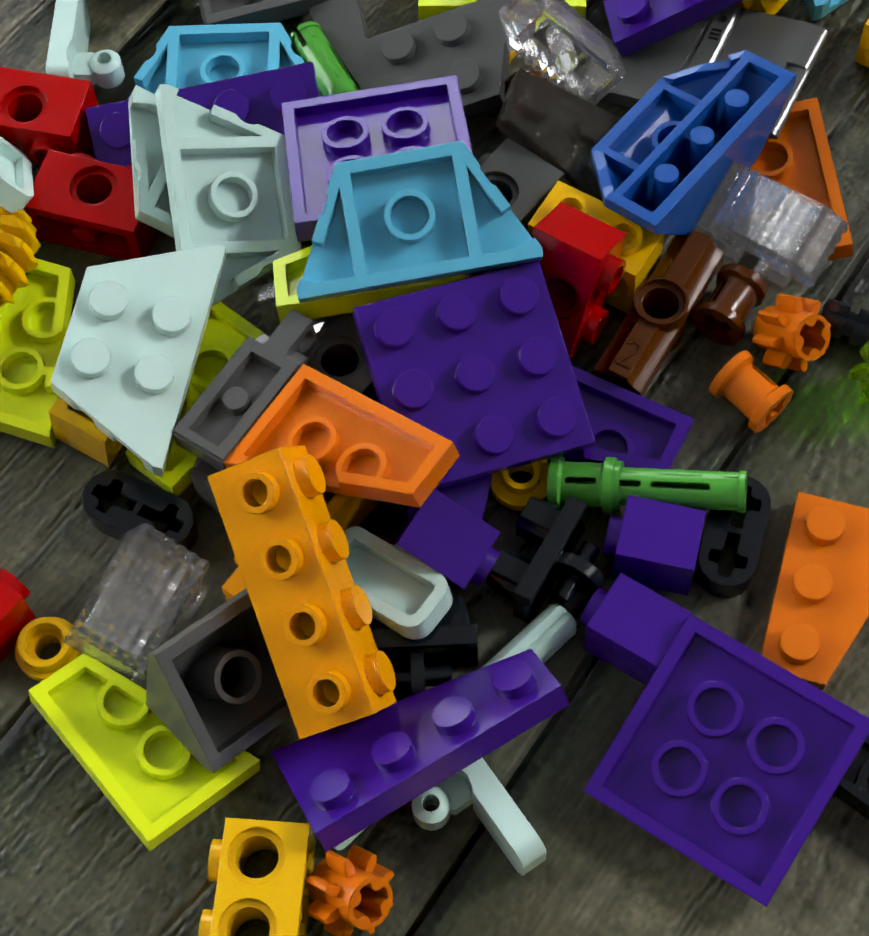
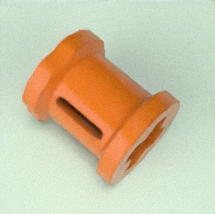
M743 350L727 362L711 382L709 392L715 398L724 396L749 419L748 427L754 433H759L781 414L791 401L794 391L788 385L779 387L753 364L755 360L754 355L748 350Z

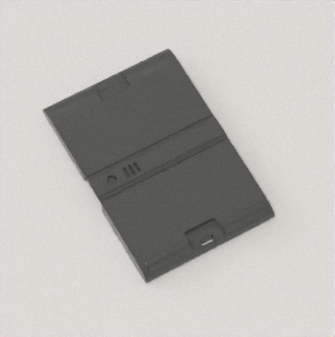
M732 5L624 58L614 45L612 38L582 93L584 96L632 108L661 77L704 63L727 61L729 55L747 50L796 74L795 84L768 137L770 139H778L829 32L825 28L813 23Z

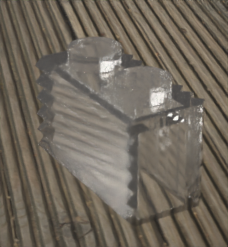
M508 0L498 11L499 21L509 51H515L518 58H524L526 65L532 64L534 72L540 71L542 78H548L550 85L556 84L558 91H564L566 98H572L574 105L580 104L582 111L591 110L624 78L626 70L623 69L624 65L621 63L622 60L616 52L617 49L614 47V43L565 0Z
M732 161L695 224L711 236L716 245V250L722 253L725 258L738 263L744 254L758 261L753 271L784 289L791 279L807 288L814 286L815 279L821 274L822 267L828 263V256L834 253L835 245L841 241V235L847 231L848 223L826 205L810 199L804 194H800L775 180L769 179L765 175H761L736 161Z
M143 523L129 530L123 537V541L118 546L109 565L105 568L103 575L98 580L97 586L93 589L89 599L78 614L77 620L65 636L64 643L80 653L98 660L132 682L147 679L148 654L171 639L170 636L181 616L185 619L191 618L202 604L208 592V586L201 581L210 566L209 562L199 558L196 553L188 551L185 546L177 544L174 539L166 537L163 532L155 530L150 524Z

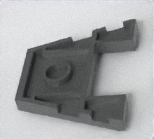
M328 0L309 8L314 22L320 24L324 35L361 90L457 75L465 118L505 105L511 48L509 27L511 10L515 9V0H477L371 38L369 37L360 0Z

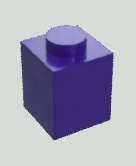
M434 489L420 508H414L391 545L441 573L445 577L448 586L452 589L461 590L466 588L469 581L479 586L489 574L500 552L492 548V545L501 532Z
M628 495L623 518L611 516L606 533L603 554L615 556L611 579L616 580L619 574L623 573L646 587L688 596L706 511Z
M620 573L609 592L598 588L584 609L580 622L587 625L584 650L647 686L691 612Z

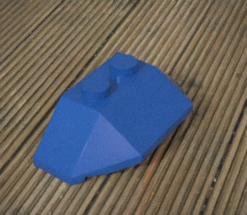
M743 50L729 55L727 61L704 63L661 77L591 149V158L604 206L654 234L686 235L694 230L757 161L795 84L796 74L754 53Z

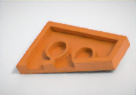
M818 98L797 101L778 139H767L757 161L736 183L792 268L853 256V241Z
M303 364L223 463L229 468L278 447L305 445L307 453L317 460L323 471L326 482L325 492L420 508L459 458L460 454L451 440Z
M798 491L760 655L823 691L869 617V508Z

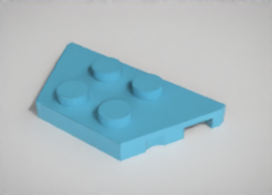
M281 23L169 26L156 44L155 54L143 63L134 76L135 85L155 94L159 84H169L181 89L305 62L301 56H298L293 51L292 41Z
M463 141L335 163L326 191L327 198L323 212L318 217L311 240L313 244L303 277L299 280L297 286V296L300 303L521 265L538 260L542 261L543 250L536 238L530 236L510 209L511 205L497 186L491 184L482 172L480 164Z

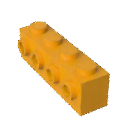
M305 445L278 447L207 476L299 739L375 714L396 703L397 701L393 693L396 686V678L392 664L383 651H378L369 626L372 622L370 602L363 589L354 584L346 562L349 556L346 535L339 523L331 520L322 495L326 490L323 471L317 460L307 453Z

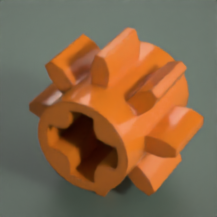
M779 293L776 295V305H771L758 311L753 327L754 337L752 338V343H756L759 348L766 350L762 360L764 365L806 372L807 361L816 360L824 355L830 342L831 324L823 316L818 315L821 306L820 301Z
M357 845L351 847L347 859L329 850L326 852V858L319 862L312 871L311 876L307 877L308 891L313 902L306 908V912L308 915L324 923V930L335 936H351L354 926L371 935L375 932V927L385 920L390 909L393 907V893L388 882L393 878L394 873L392 870L376 863V854Z

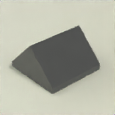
M244 589L148 654L146 705L207 771L213 773L291 717L247 589Z

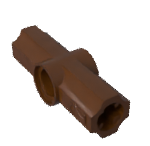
M695 230L688 232L686 235H675L650 278L643 281L636 288L630 311L593 369L592 375L640 396L645 394L668 353L675 350L681 343L686 323L723 262L724 252L717 248L711 237ZM660 313L666 315L669 318L657 319L651 317L649 314Z

